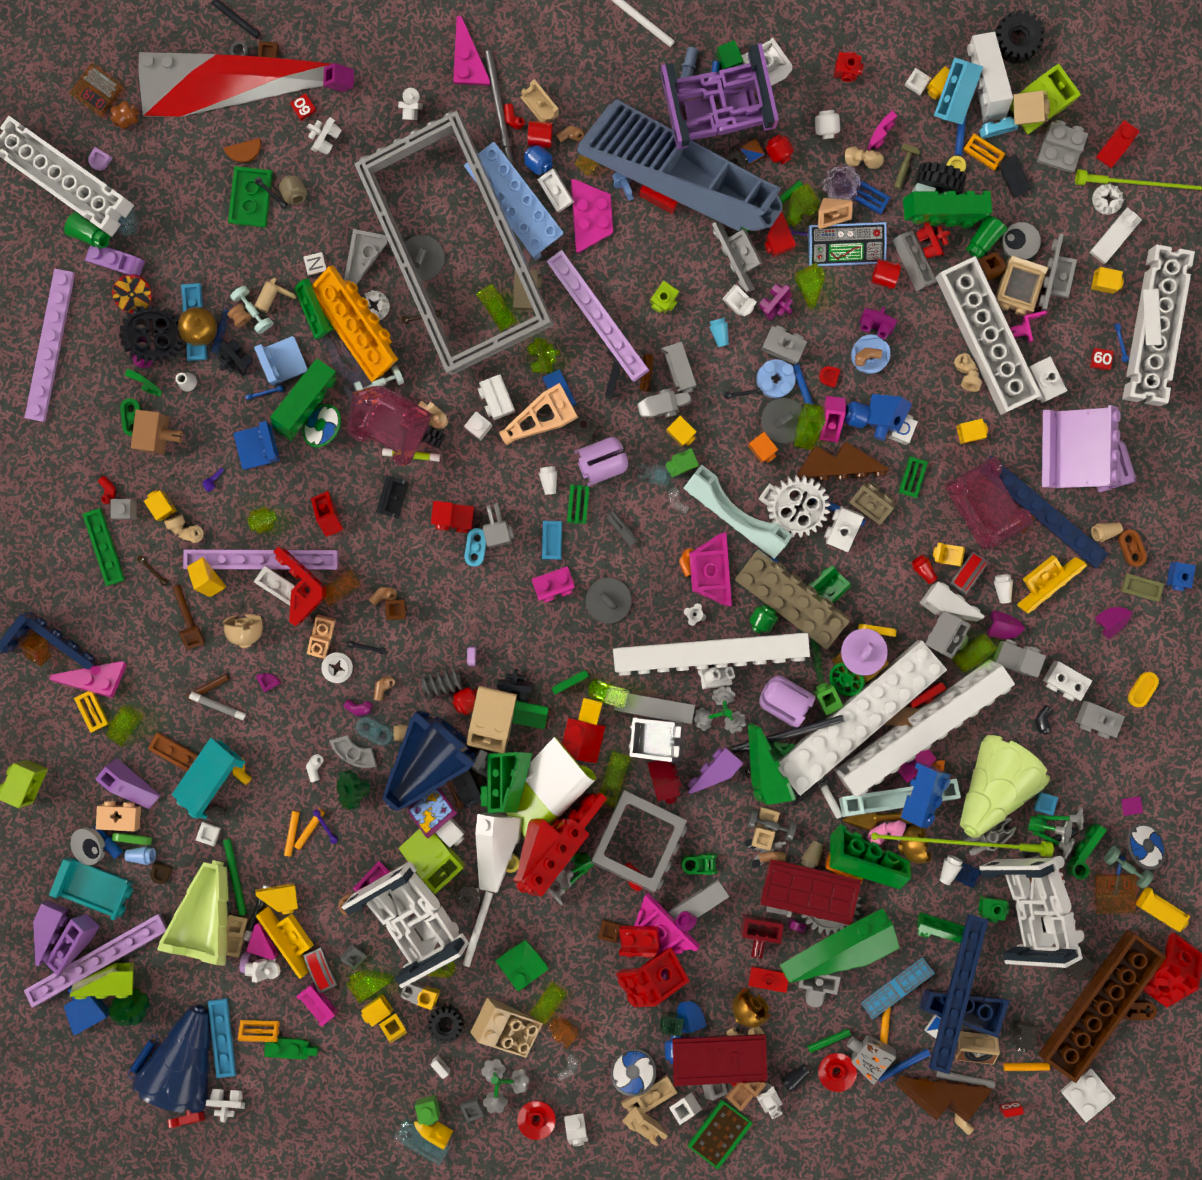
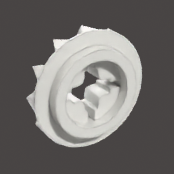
M1111 183L1101 185L1095 190L1092 197L1095 209L1105 215L1117 212L1124 201L1123 192L1118 189V186L1111 185ZM1108 193L1110 194V198L1115 199L1110 201L1109 205L1107 203V200L1103 198L1106 197Z
M371 290L368 293H364L363 298L368 301V308L371 307L369 300L374 303L378 302L379 312L374 308L370 311L375 313L379 320H382L389 312L390 305L387 297L380 291Z
M334 652L323 660L321 669L328 681L341 683L350 677L353 665L350 658L345 654ZM341 660L340 667H342L344 670H339L334 675V668L329 664L336 665L337 662Z

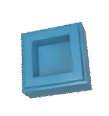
M1039 792L1033 810L1053 816L1059 797Z

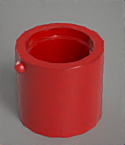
M529 121L528 147L539 145L543 148H551L553 124L551 122Z
M878 259L871 283L894 289L900 274L901 264Z

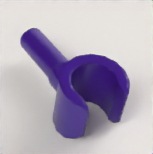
M220 468L213 476L203 481L202 485L207 492L216 487L213 481L224 472V469Z

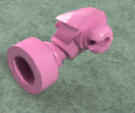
M900 820L889 822L888 824L884 822L869 832L868 840L882 845L885 839L878 838L873 840L871 838L873 832H877L880 835L890 833L893 836H902L906 823Z

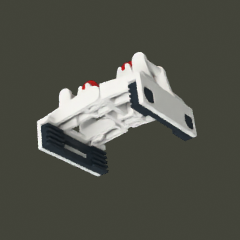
M1034 856L1027 859H995L979 866L982 878H997L998 876L1005 875L1013 900H1016V910L1023 944L1003 952L1005 964L1066 968L1082 960L1081 949L1078 947V943L1083 941L1084 933L1082 930L1075 929L1074 913L1071 911V902L1064 886L1063 873L1059 870L1064 866V858L1062 856H1055L1053 858ZM1041 917H1043L1046 928L1045 932H1043Z
M410 861L353 893L342 906L346 914L350 916L367 904L383 925L386 924L387 930L409 962L403 966L395 978L401 988L459 958L469 944L463 933H458L459 928L457 924L452 922L444 908L440 907L436 896L415 873L417 870ZM414 928H416V930L422 936V938L424 939L423 941H421ZM438 942L440 944V947L434 950Z

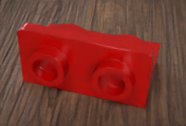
M621 925L619 928L622 945L619 950L620 956L629 958L635 956L652 958L657 956L661 948L658 926Z

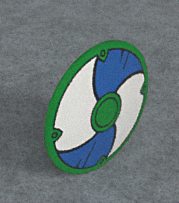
M326 404L313 410L303 426V437L308 445L323 447L335 438L341 426V415L338 409Z

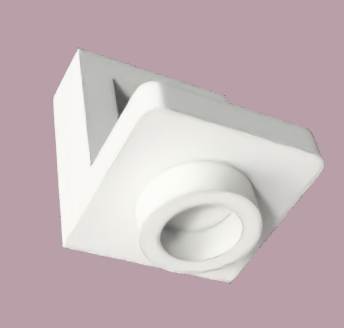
M734 285L722 299L736 314L741 316L750 314L757 303L754 299L749 298L738 285Z
M584 1114L564 1117L568 1143L573 1144V1146L584 1145V1142L588 1141Z

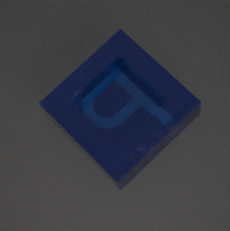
M963 862V867L955 877V880L973 888L981 871Z

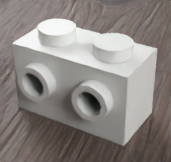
M1053 661L1043 679L1047 683V688L1054 692H1057V690L1063 692V697L1072 702L1074 699L1081 701L1092 682L1089 678L1059 661Z

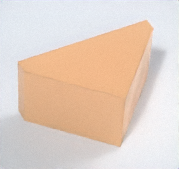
M823 198L819 208L818 228L822 229L851 220L853 202L851 200Z

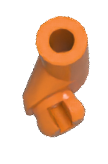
M692 548L684 550L679 560L685 577L691 576L689 553L694 550Z

